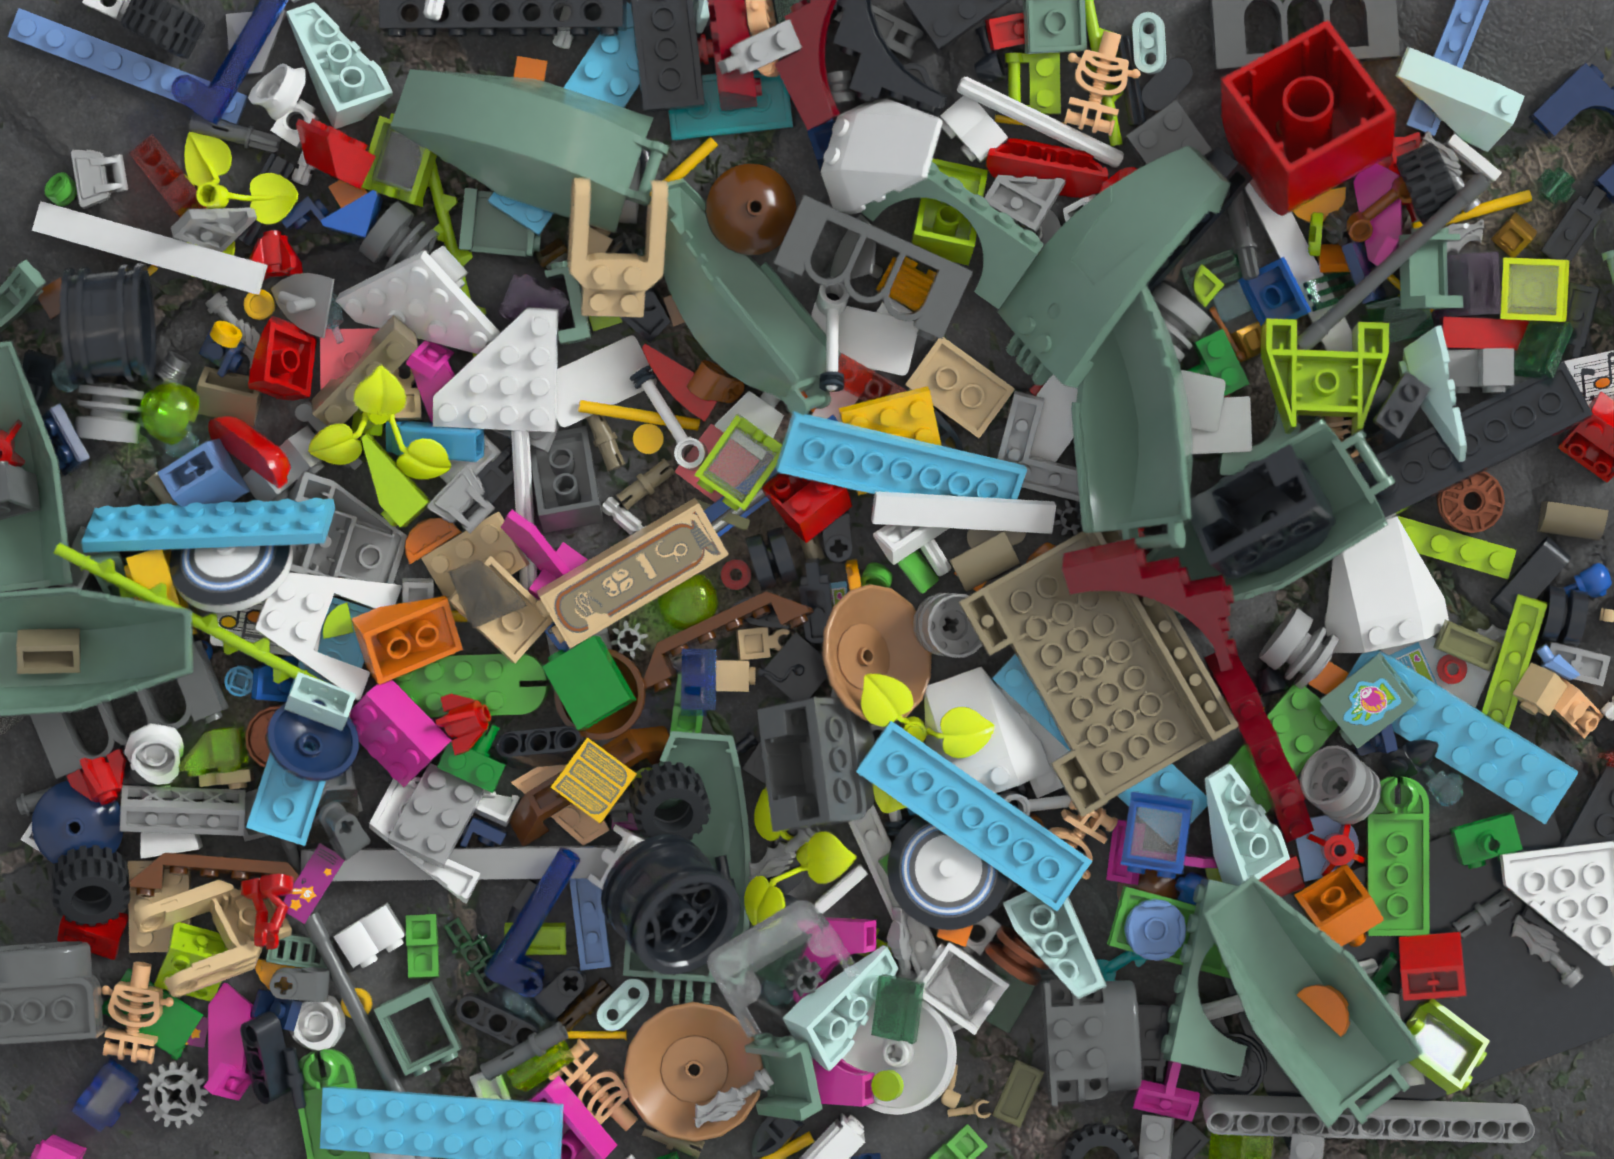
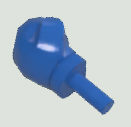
M1595 563L1590 568L1575 575L1576 583L1566 586L1564 589L1566 595L1570 589L1585 591L1591 598H1599L1607 594L1606 590L1612 584L1611 576L1605 565Z
M1195 872L1188 873L1185 878L1179 877L1175 888L1180 892L1177 900L1196 905V902L1193 901L1197 884H1201V879L1206 878Z

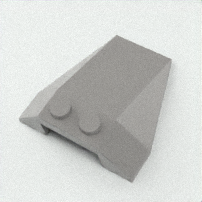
M303 471L286 499L297 502L312 498L333 499L335 512L324 544L292 545L293 557L289 572L393 584L405 549L407 535L395 526L392 527L383 517L333 480Z

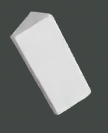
M885 525L873 533V537L888 560L894 565L949 528Z

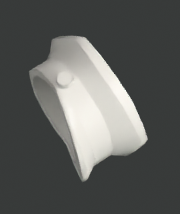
M284 63L278 65L256 83L251 89L248 99L252 104L264 107L269 116L275 121L282 118L298 101L305 84V69L303 67L294 69Z
M150 723L131 732L124 753L129 762L132 763L130 764L131 769L136 770L145 780L156 785L169 784L178 776L184 745L181 735L175 728Z
M328 995V1001L326 1002L299 1000L303 1003L294 1032L289 1031L293 1039L301 1046L312 1051H320L335 1046L346 1029L345 1015L336 998Z

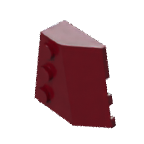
M708 0L721 111L757 107V96H762L760 77L754 78L753 71L741 74L739 68L722 74L718 62L733 56L730 48L734 47V44L752 37L747 20L745 0Z

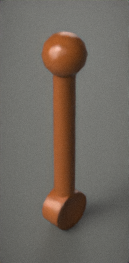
M1214 306L1208 310L1220 330H1224L1239 363L1243 362L1246 358L1245 353L1239 351Z

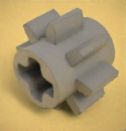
M626 620L623 624L625 629L622 631L617 628L613 629L618 638L610 643L611 645L618 644L620 646L619 653L623 654L624 651H630V656L635 658L634 650L637 647L645 651V646L640 643L641 639L648 637V634L640 635L638 629L641 624L638 623L634 628H629V623ZM625 631H630L631 635H637L638 640L633 643V648H629L627 643L622 644L621 638L626 635Z

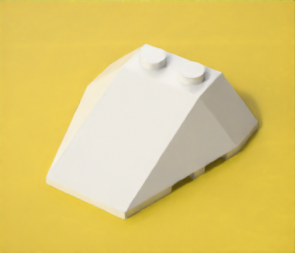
M888 98L873 100V102L867 101L837 116L821 169V175L832 207L846 214L859 213L865 210V204L873 200L878 203L883 201L886 197L885 194L892 190L900 192L925 179L943 121Z
M1397 516L1387 519L1388 525L1332 559V574L1328 589L1329 597L1324 624L1325 629H1327V637L1333 634L1339 638L1333 653H1367L1425 640L1440 632L1445 619L1449 621L1445 598Z
M982 666L927 686L924 694L925 728L930 727L936 732L943 733L940 728L941 718L948 710L955 707L973 709L994 724V731L987 744L980 751L966 758H954L947 755L942 747L943 738L938 739L931 735L926 736V745L988 789L994 793H999L1052 771L1042 742L1036 734L1034 735Z

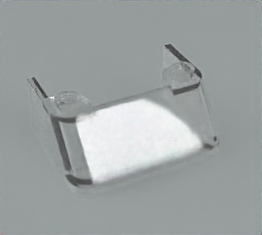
M795 901L718 947L708 957L709 971L748 1038L761 1034L760 1029L746 1007L755 1002L761 994V983L755 972L802 944L807 943L811 951L819 957H829L835 954L848 978L857 977L861 974L837 932L810 901Z

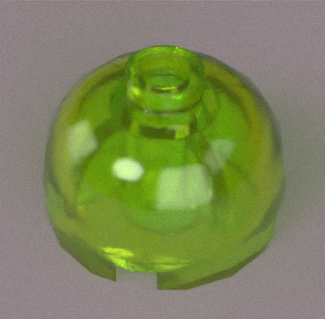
M165 382L157 385L150 392H147L141 400L143 426L151 436L168 445L180 442L189 432L184 429L188 422L194 423L199 410L198 394L193 392L191 388L175 382Z
M699 573L660 595L657 599L658 609L664 621L672 628L680 631L715 616L718 606L717 591L712 582Z

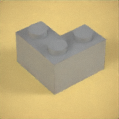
M1514 348L1448 350L1450 360L1448 363L1449 380H1454L1455 393H1470V387H1482V393L1505 392V387L1514 386Z

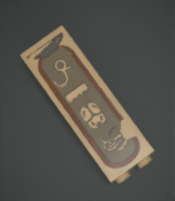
M693 498L537 590L536 592L540 600L536 601V604L544 618L550 615L554 621L555 626L551 627L559 643L561 644L566 641L569 648H572L729 554L696 498Z

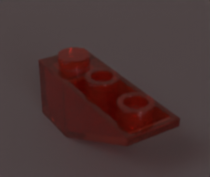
M153 134L129 152L180 218L189 209L207 208L197 200L198 187L190 180L188 175Z
M843 353L838 358V372L844 375L843 390L863 402L908 391Z

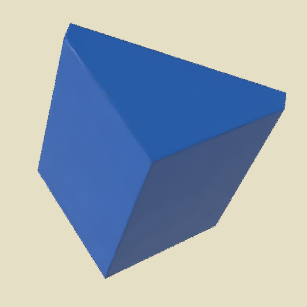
M373 190L320 221L329 230L365 239L377 223L383 199L379 193Z
M1285 257L1260 268L1259 275L1255 279L1244 280L1241 278L1238 280L1260 326L1263 325L1266 319L1295 320L1311 312Z

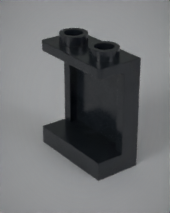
M1409 372L1403 373L1395 387L1385 380L1379 381L1362 428L1367 435L1365 440L1368 445L1373 448L1399 439L1431 388ZM1352 425L1348 429L1350 432H1352Z

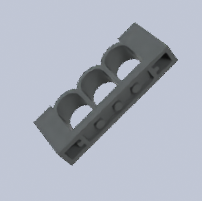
M1209 0L1214 72L1238 70L1267 54H1246L1244 14L1245 9L1251 3L1264 2L1274 9L1278 23L1279 47L1289 42L1287 9L1294 0H1284L1283 2L1280 0ZM1309 0L1318 8L1320 24L1326 20L1330 22V4L1333 0ZM1356 0L1362 10L1364 46L1348 47L1358 62L1397 59L1400 56L1396 0Z
M803 195L773 262L779 265L777 268L778 272L794 278L795 273L802 276L806 269L810 278L819 284L829 286L844 281V286L849 295L859 302L873 303L883 298V304L889 314L903 321L915 320L913 326L919 329L917 335L930 341H934L935 337L943 339L973 271L806 195ZM827 220L860 234L845 268L839 275L831 278L821 277L816 274L810 262L814 247ZM866 237L899 252L882 289L876 294L868 296L857 293L850 284L852 268ZM906 255L938 269L924 302L919 309L911 313L898 312L892 307L889 299L890 289Z
M202 640L192 643L193 673L176 678L186 701V711L181 720L177 722L171 721L162 715L150 687L137 691L147 716V725L152 723L178 729L186 726L193 720L195 722L204 719L207 724L222 718L221 711L229 708ZM111 701L97 705L109 736L108 746L102 753H95L86 748L70 712L30 715L56 779L63 776L67 777V775L76 770L82 769L79 760L84 757L91 760L98 757L107 758V754L119 749L121 745L126 746L130 735L125 733L121 727Z

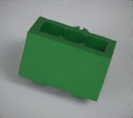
M1223 329L1192 343L1200 359V364L1186 371L1223 379L1226 384L1224 396L1250 384Z
M494 724L491 726L488 735H486L488 730L486 729L473 747L464 754L455 755L452 742H450L437 768L493 793L507 766L506 762L491 756V753H489L497 732L500 730V727Z
M1509 812L1449 828L1458 862L1463 866L1468 865L1469 869L1486 865V859L1497 857L1498 861H1500V854L1515 853V851L1523 850L1514 816Z

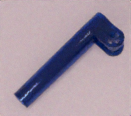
M260 0L209 85H205L192 76L181 75L173 81L171 86L175 99L194 110L193 112L217 126L289 0ZM188 82H191V89L194 93L192 95L186 94L184 98L180 97L179 85H186Z
M563 847L559 849L484 969V973L489 979L525 997L538 995L543 987L544 968L542 964L525 956L581 861L580 857L572 850Z

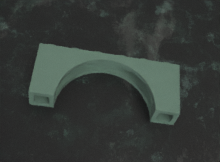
M932 161L925 179L900 192L892 190L885 194L886 197L883 201L878 203L873 200L865 204V210L860 212L874 221L890 205L901 200L917 197L936 199L956 208L973 225L983 249V271L974 292L997 309L1002 306L1044 246V243L1039 240V237L1034 232L1024 230L1015 224L1011 216L995 210L984 197L977 194L974 195L965 189L958 179L945 175Z
M1201 879V884H1197L1194 891L1195 912L1190 915L1187 923V932H1190L1188 944H1184L1181 951L1180 961L1183 962L1181 975H1177L1174 983V992L1177 995L1175 1005L1172 1004L1168 1011L1167 1021L1170 1023L1168 1035L1163 1037L1161 1052L1164 1053V1060L1241 1077L1247 1046L1226 1038L1211 1024L1203 1011L1198 993V977L1201 964L1205 955L1215 943L1203 913L1237 886L1210 879Z

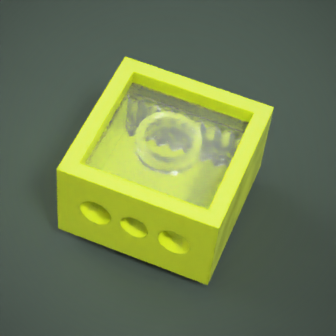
M1503 258L1500 319L1566 321L1570 260Z

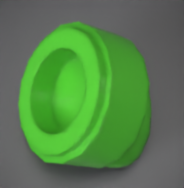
M64 172L57 173L47 182L44 190L45 195L60 207L67 206L77 195L76 182Z
M871 562L866 566L860 581L862 586L872 584L890 588L893 576L884 565Z

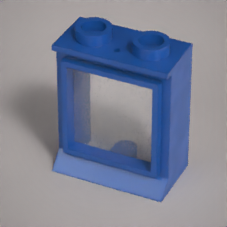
M1131 791L1120 865H1126L1128 872L1145 874V869L1158 870L1157 876L1175 879L1176 873L1182 874L1194 800Z

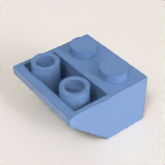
M220 439L201 444L157 472L172 499L181 507L195 502L202 504L224 501L234 502L250 492Z

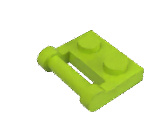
M1060 52L1039 54L1005 53V63L1008 64V96L1021 103L1020 64L1029 63V105L1027 106L1045 115H1060Z

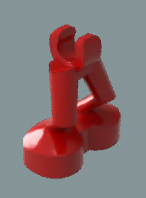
M271 874L262 876L260 879L254 878L241 882V895L252 900L256 910L254 927L255 946L264 947L266 945V948L269 950L276 949L279 946L278 934L289 909L279 897L294 892V878L292 876ZM270 899L277 907L269 923L268 910L264 903V900Z

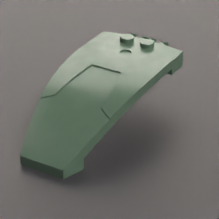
M1186 146L1139 168L1095 196L1077 211L1046 243L997 313L1015 333L1006 347L1007 353L1011 357L1017 355L1016 363L1023 368L1026 374H1034L1032 379L1036 385H1044L1054 375L1063 385L1078 388L1094 365L1090 359L1163 262L1208 211L1219 213L1230 182L1196 148Z
M671 731L659 766H663L664 762L671 761L672 765L681 762L684 763L685 768L690 766L694 769L695 774L698 773L710 801L711 814H708L709 821L707 825H702L703 831L700 834L694 833L691 841L709 859L714 868H716L715 857L727 855L731 879L734 878L736 892L740 900L739 922L727 945L712 960L690 972L676 975L660 974L649 969L633 952L626 940L623 976L656 978L655 1003H661L663 999V979L675 980L672 1000L673 1004L678 1005L681 980L687 981L685 1003L693 1001V981L705 982L702 1002L703 1004L710 1005L711 983L745 985L750 920L745 910L744 895L750 882L748 876H751L749 862H751L746 800L733 736ZM682 799L666 800L657 808L666 809L674 807Z

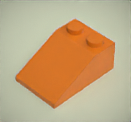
M446 596L378 607L351 619L366 668L379 685L463 650Z

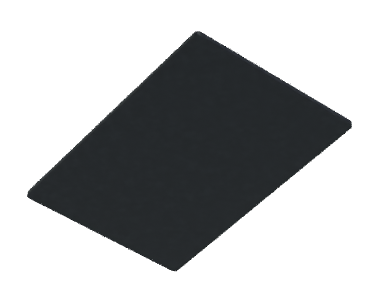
M1519 808L1509 812L1514 816L1523 849L1515 851V853L1557 848L1560 846L1563 839L1553 813L1547 823L1544 824ZM1448 834L1429 841L1430 934L1457 932V929L1452 925L1453 922L1474 910L1476 904H1483L1501 890L1506 892L1509 896L1508 899L1514 904L1513 907L1508 908L1493 918L1490 925L1486 926L1484 924L1466 936L1465 939L1461 938L1466 996L1434 998L1490 1041L1484 1050L1487 1052L1485 1059L1478 1067H1474L1470 1074L1473 1078L1468 1087L1614 1033V977L1610 966L1602 965L1580 946H1571L1554 936L1552 940L1557 942L1556 947L1560 949L1558 954L1570 967L1578 966L1583 974V978L1572 988L1567 984L1564 985L1561 982V973L1550 961L1542 962L1539 955H1530L1529 948L1522 938L1518 936L1511 937L1514 926L1512 922L1517 914L1522 915L1527 904L1503 885L1501 863L1498 861V858L1486 859V865L1469 869L1468 865L1463 866L1459 864L1452 836ZM1364 865L1352 871L1367 890V865ZM1305 888L1281 896L1287 904L1307 918L1294 896ZM1366 931V940L1362 945L1351 947L1347 943L1342 948L1352 954L1357 962L1372 958L1376 961L1378 967L1390 951L1398 956L1396 959L1397 963L1388 974L1391 978L1390 981H1392L1389 993L1400 994V1016L1402 1022L1406 1025L1416 1006L1428 999L1403 1000L1399 937L1401 936H1368ZM1224 977L1231 997L1238 995L1232 980ZM1245 1011L1237 1013L1244 1033L1253 1037L1263 1047L1266 1054L1267 1072L1262 1082L1267 1095L1303 1097L1253 1031ZM1429 1019L1416 1038L1425 1051L1424 1055L1448 1073H1450L1464 1049L1462 1044ZM1388 1075L1359 1099H1370L1393 1081L1392 1077ZM1424 1076L1425 1084L1410 1086L1405 1092L1401 1090L1389 1100L1432 1101L1447 1094L1444 1089ZM1283 1136L1286 1147L1291 1151L1292 1137Z

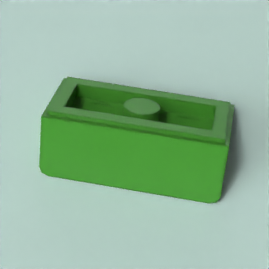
M918 550L897 563L920 594L925 593L939 580Z

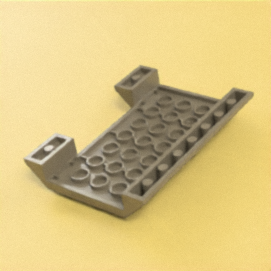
M1122 530L1084 533L1082 531L958 602L989 656L1007 645H1011L1067 743L1070 751L1052 762L1051 766L1081 818L1202 745L1216 740L1239 726L1171 607L1141 595L1119 591H1089L1070 595L1062 571L1063 553L1122 541Z

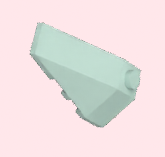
M315 2L286 12L321 105L333 128L337 129L363 120L393 95V91L380 66L374 60L370 61L360 51V47L354 41L351 42L339 30V26Z
M1407 47L1396 73V77L1419 100H1423L1435 112L1434 114L1454 131V134L1464 142L1486 152L1514 124L1525 97L1496 82L1410 47Z
M1437 326L1404 348L1403 361L1398 362L1399 374L1401 377L1403 373L1409 372L1431 388L1420 407L1456 459L1462 462L1465 461L1466 440L1459 407L1453 408L1456 405L1455 385L1453 379L1449 380L1448 363L1450 360L1442 327Z
M1227 764L1205 778L1213 855L1223 883L1239 886L1252 875L1260 879L1290 859L1281 831L1266 817L1264 808L1251 797L1249 788L1232 765Z
M1029 891L1003 902L1014 930L1078 999L1106 987L1069 896L1058 912Z
M881 946L815 989V993L811 992L803 997L783 1017L791 1035L795 1039L808 1041L811 1056L825 1070L830 1071L850 1051L855 1043L852 1040L860 1024L865 1026L869 1019L866 1015L875 1000L881 999L899 969L888 947Z

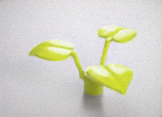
M194 132L188 133L184 154L185 168L190 181L199 186L196 195L201 205L206 206V209H221L228 204L229 199L252 201L250 208L255 209L256 220L264 224L278 223L288 215L298 200L297 189L288 179L274 173H263L252 179L250 183L251 196L230 193L225 187L218 185L220 182L218 176L225 175L231 166L232 155L228 145L216 137ZM233 241L222 253L234 256L235 241Z
M379 365L354 391V402L363 411L362 420L357 431L353 433L346 424L330 425L317 433L308 447V452L311 455L325 462L337 465L351 463L359 458L362 453V443L357 438L362 435L367 421L370 419L372 423L380 425L388 420L398 447L403 452L397 458V467L403 474L414 479H432L441 476L452 467L447 451L434 440L418 439L411 442L408 448L404 445L395 422V414L405 407L406 394L399 381L382 365Z
M866 674L864 676L861 708L865 718L874 725L885 727L888 726L890 721L894 722L897 718L902 723L901 728L922 743L927 735L938 739L943 738L942 747L944 752L954 758H966L974 755L987 744L992 736L994 724L975 710L967 707H955L943 715L940 721V728L943 733L936 732L930 727L925 728L924 722L918 717H902L903 714L909 712L913 707V697L907 686L895 678L882 674ZM873 784L875 801L882 812L891 813L907 808Z
M765 787L760 794L755 808V827L758 833L768 841H775L780 836L790 841L794 836L789 835L786 832L788 830L777 832L772 830L768 792ZM825 831L815 833L808 843H804L797 850L796 858L801 864L799 867L771 879L770 882L764 876H756L749 882L744 895V905L750 922L756 929L762 930L773 926L781 919L785 910V899L782 891L774 887L778 882L801 871H808V875L813 881L821 884L829 883L841 876L849 868L856 856L846 849L833 834Z

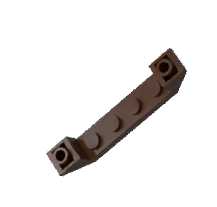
M766 591L674 634L656 644L643 679L645 689H654L655 692H660L672 686L670 681L678 678L668 655L671 654L673 658L688 652V646L697 641L700 645L717 638L715 633L725 628L727 632L733 631L743 626L742 620L750 616L758 619L771 612L770 607L772 606L780 624L784 626L791 625V628L807 623V616L814 614L813 609Z
M665 726L629 729L601 748L628 768L645 758L652 765L659 764L670 734ZM561 772L525 793L509 822L523 847L549 832L544 820L571 804L569 800L551 788Z
M163 853L130 881L131 891H136V896L154 897L155 893H162L164 869H169V874L181 876L188 875V871L200 872L201 877L218 878L219 873L231 874V879L249 880V876L262 877L271 874H284L292 876L294 883L299 875L288 862Z

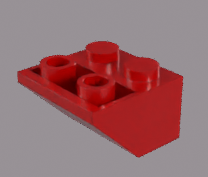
M313 118L310 123L298 119L296 126L306 164L361 189L376 158L375 155L365 151L368 145Z
M1600 392L1588 405L1593 416L1573 426L1558 448L1608 483L1614 476V400Z
M779 473L761 487L787 526L805 543L809 542L853 507L847 488L789 474Z
M1461 932L1399 937L1404 1001L1466 996Z

